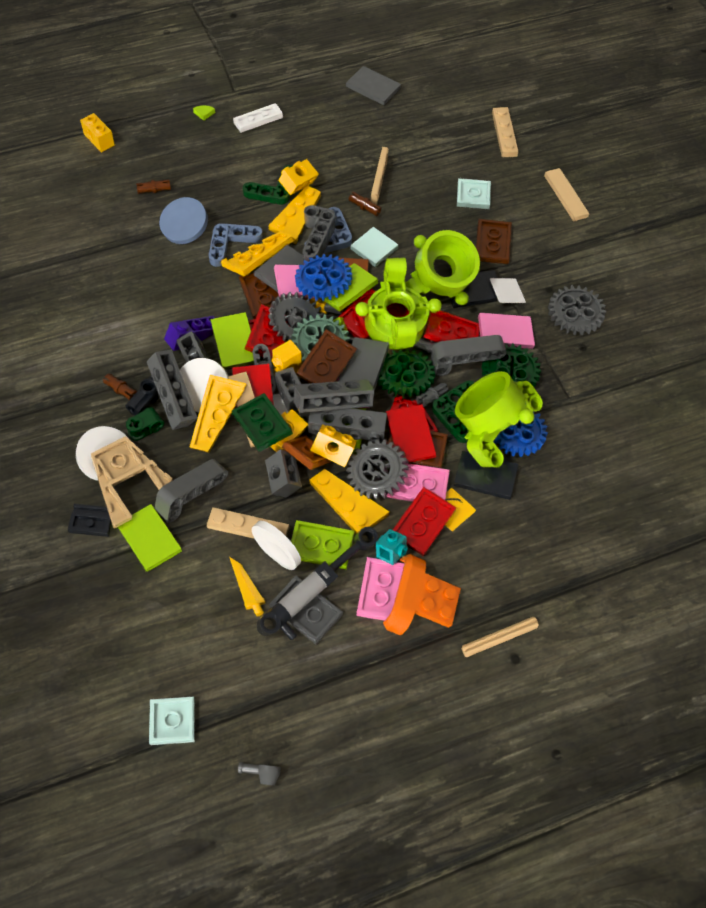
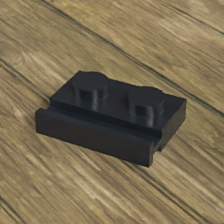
M74 504L68 532L109 537L112 522L107 507Z

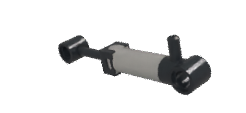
M364 527L358 531L353 539L354 544L330 565L324 561L257 621L258 632L263 636H271L281 629L290 640L296 638L297 634L287 622L339 577L335 571L358 550H368L375 545L378 540L376 530L372 527ZM362 535L368 536L369 543L363 541ZM266 619L272 621L273 629L270 630L264 626Z

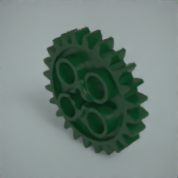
M507 343L504 344L507 354L503 358L482 362V376L495 372L510 374L511 357H513L511 378L514 382L528 381L533 387H536L540 378L541 369L539 368L541 364L537 363L538 357L533 358L534 353L528 354V348L522 350L521 345L515 348L514 343H512L511 347H508Z
M408 348L405 352L400 349L398 353L392 350V355L387 353L378 378V385H383L382 390L388 389V394L395 392V397L399 394H402V398H405V395H409L412 398V394L419 396L420 392L425 393L426 389L431 388V384L434 383L435 366H432V361H428V356L422 357V352L416 354V350L409 352Z

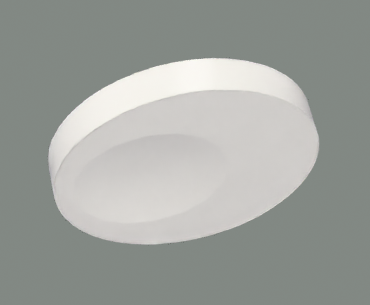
M206 358L193 359L180 369L195 412H200L209 376L213 375L228 379L227 372L219 363Z
M107 426L96 427L84 433L78 441L76 448V461L81 471L88 477L98 481L91 453L126 435L118 429Z
M258 521L252 527V534L259 546L282 567L294 570L301 563V557L295 546L276 527L265 521Z

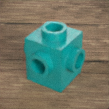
M391 529L384 535H381L376 542V557L391 565H394L401 557L405 556L408 550L407 537Z

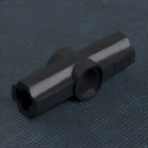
M152 375L149 379H145L140 383V389L126 404V409L134 416L143 412L150 403L158 399V391Z

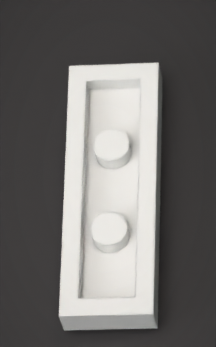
M275 103L235 117L233 120L241 133L283 118V113Z

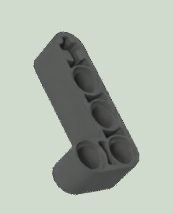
M314 205L305 207V225L308 228H312V231L303 248V261L309 262V258L316 259V255L322 257L336 227L335 213L331 209Z
M500 335L440 341L433 346L431 361L433 366H435V374L437 376H444L450 373L454 364L501 359L507 354Z
M216 459L203 463L164 485L157 493L155 510L168 523L173 522L181 514L182 506L185 503L223 482L228 476V471Z

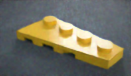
M307 185L269 224V230L274 233L282 231L292 235V243L297 244L298 237L302 234L305 226L304 209L310 205L316 206L321 197V192Z
M280 231L263 239L262 244L249 246V250L242 254L237 252L233 254V258L229 260L223 259L221 264L233 272L246 276L273 257L286 245L292 243L293 237Z
M213 375L209 376L190 444L191 449L207 453L211 451L232 413L231 410L235 408L246 389V383Z
M326 469L310 479V484L355 534L364 527H374L389 516L388 510L373 500L368 499L367 496H360L359 491H354L353 487Z

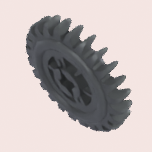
M291 292L288 293L287 298L284 293L281 295V298L278 296L269 308V324L274 326L272 330L278 331L277 336H283V341L291 340V336L294 334L293 328H297L298 322L302 323L303 318L309 321V315L315 319L316 315L319 314L321 307L315 308L317 301L310 304L311 299L304 300L303 294L298 298V292L293 297ZM324 313L319 314L320 318L324 316Z
M377 439L375 444L369 441L368 446L362 444L361 450L358 448L355 450L357 454L351 455L353 461H348L347 464L351 467L347 468L346 472L349 473L347 479L351 481L349 485L354 487V491H360V496L366 494L367 498L371 499L372 495H374V498L378 501L379 494L386 499V492L393 496V488L400 491L398 483L405 485L401 477L408 478L407 473L404 472V470H409V467L405 465V463H408V459L402 458L405 456V452L400 451V446H395L394 442L388 444L387 440H383L380 443L379 439ZM382 458L388 459L390 463L384 464ZM365 464H367V465H368V467H367L368 470H365V471H364ZM374 467H375L377 470L379 469V470L383 473V475H382L380 472L376 471V470L374 469ZM364 475H371L372 480H368Z

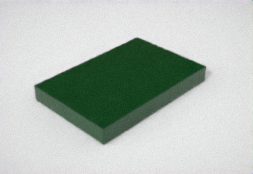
M265 393L231 410L233 416L259 452L293 434L292 429Z

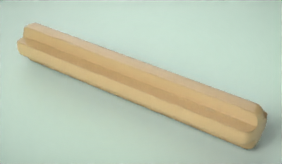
M531 617L463 645L461 648L465 657L479 653L537 629L539 626L538 621L535 617Z

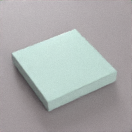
M458 178L457 207L489 209L491 181Z
M374 227L351 245L352 251L363 259H368V262L374 267L378 266L398 249L397 243Z
M194 697L150 699V745L195 742Z

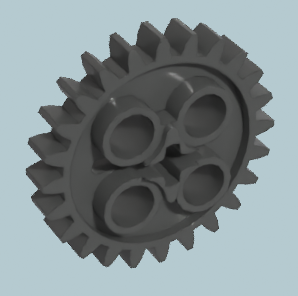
M571 285L570 289L564 286L563 291L558 289V292L553 293V297L550 298L548 315L551 316V321H556L555 326L561 325L560 330L566 328L567 333L573 331L574 335L577 332L583 335L584 331L590 334L591 330L596 331L597 327L600 328L603 323L606 305L602 304L603 299H598L599 294L593 295L594 290L588 292L587 287L582 290L580 285H578L577 289L573 285Z

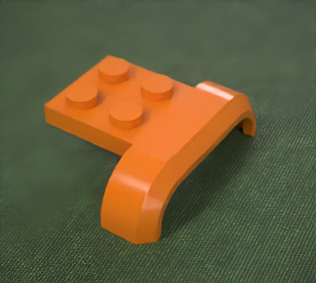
M408 554L400 558V561L404 562V567L392 611L383 621L386 630L402 635L410 626L414 614L445 627H451L461 588L426 574V561L419 557Z

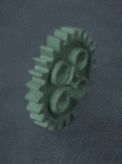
M317 314L315 319L309 315V321L303 318L302 323L298 322L297 328L293 329L294 334H292L291 340L301 351L302 364L311 352L309 349H313L319 340L318 328L321 330V336L327 329L349 343L350 337H347L348 331H344L345 325L339 326V320L333 322L332 316L329 320L326 319V314H324L323 318H320L319 314Z

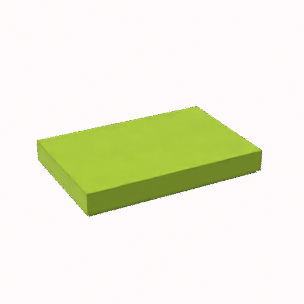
M355 263L349 266L352 272V284L349 285V290H344V294L338 293V298L332 296V300H329L328 297L324 300L339 312L378 284L376 277Z
M246 312L211 319L222 367L230 369L232 367L254 364L253 353L244 349L251 332Z
M152 504L134 513L130 521L118 526V529L146 572L182 552L181 547Z
M296 520L291 543L297 549L301 561L319 565L326 561L330 565L352 546L354 531ZM349 559L339 568L347 570Z

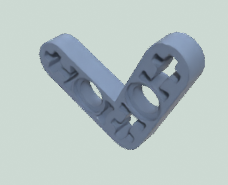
M330 207L328 209L333 210L335 213L336 226L341 225L343 228H335L330 242L333 244L327 245L324 253L344 249L352 244L351 232L341 210L337 207Z
M217 224L213 229L209 250L210 264L215 267L222 265L221 261L226 257L228 241L260 242L263 238L262 229L258 226ZM237 231L242 232L241 235H235L234 233ZM217 243H222V244H224V245L221 246V247H216V246H215V244H217Z

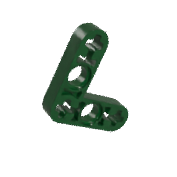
M279 181L276 187L247 182L242 188L244 197L279 205L288 203L291 196ZM263 192H269L270 194H269V195H263L262 193H263Z
M471 380L465 381L445 393L439 399H436L432 406L434 415L455 439L461 443L468 442V439L464 438L466 435H461V431L463 433H468L469 431L456 416L455 407L457 402L452 401L450 397L456 395L460 398L466 389L475 383ZM454 417L457 419V422L452 424L447 419Z

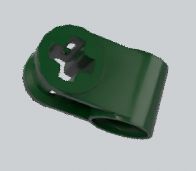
M153 407L145 409L126 421L128 436L133 441H139L159 431L164 426V421Z

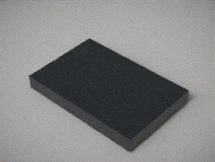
M495 270L478 272L475 279L463 290L469 296L468 303L458 305L454 296L450 298L452 307L458 308L497 302L498 298L490 281V278H497Z
M462 451L454 486L510 500L518 464L503 461L500 467H482L469 452Z

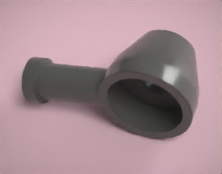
M240 762L238 773L259 774L260 784L275 786L281 773V767Z

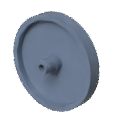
M190 197L179 198L169 203L163 210L159 221L160 229L169 241L176 244H187L203 234L207 227L208 214L198 200Z

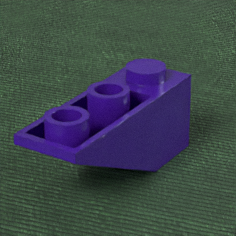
M208 316L171 322L164 340L173 351L180 350L176 340L191 331L202 341L214 334L211 319L215 317Z

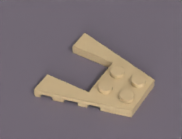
M126 436L91 453L94 469L114 529L130 521L132 515L113 486L146 470L158 490L173 481L172 477L159 469L157 464L153 460H149L143 454L144 452Z

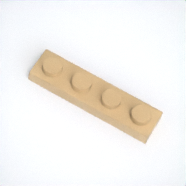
M508 107L493 108L492 115L501 156L517 157L518 148Z
M212 507L207 528L254 538L252 527L258 521H265L276 527L287 537L289 524Z

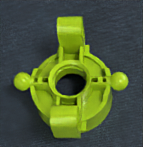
M451 230L436 232L428 239L423 235L416 236L414 238V246L419 251L415 258V271L410 274L412 278L406 282V287L415 290L421 296L431 291L438 295L448 296L449 298L455 296V301L458 305L467 304L469 296L463 290L475 279L480 267L479 254L474 244L463 234ZM442 259L446 261L452 268V276L442 277L437 274L434 269V260Z
M386 258L384 282H380L381 288L370 297L368 304L360 302L355 307L357 315L365 316V327L370 338L376 341L388 342L390 345L389 349L393 350L413 347L424 333L429 311L436 313L442 307L440 300L434 298L428 302L425 296L422 297L415 290L406 287V282L404 281L407 271L406 258ZM400 303L406 306L409 314L405 317H395L386 308L390 304Z
M495 372L472 384L458 400L455 414L469 431L464 437L468 439L467 449L480 466L500 467L504 457L493 442L499 432L505 430L510 425H516L518 421H521L523 424L533 422V412L539 411L542 408V398L530 382H514L508 373Z

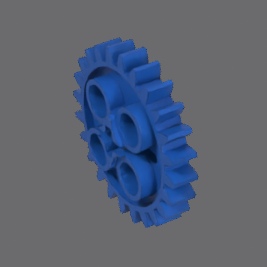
M325 254L322 257L316 255V259L309 258V262L304 260V265H299V269L296 270L295 282L299 292H302L303 296L308 295V299L314 296L315 301L319 298H322V301H324L326 297L332 300V296L338 298V293L344 294V290H349V285L352 284V272L349 263H345L344 259L339 260V256L332 258V254L328 257Z
M540 413L534 414L533 422L523 424L521 421H518L516 425H510L505 430L499 432L493 442L495 445L499 444V450L504 448L505 454L509 451L512 452V456L518 453L520 457L523 456V453L527 456L531 452L535 454L537 449H541L548 434L546 432L547 426L543 425L545 420L539 419Z

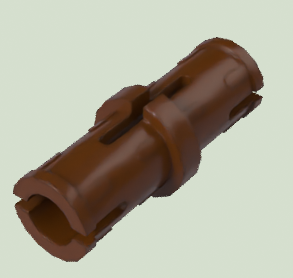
M169 179L136 183L138 194L171 190Z
M354 191L349 196V201L358 205L361 210H366L376 217L380 214L382 207L371 202L369 198H364Z
M111 373L105 376L108 381L103 379L104 384L114 389L115 393L123 395L129 401L133 394L135 395L137 392L129 387L125 381L117 379Z

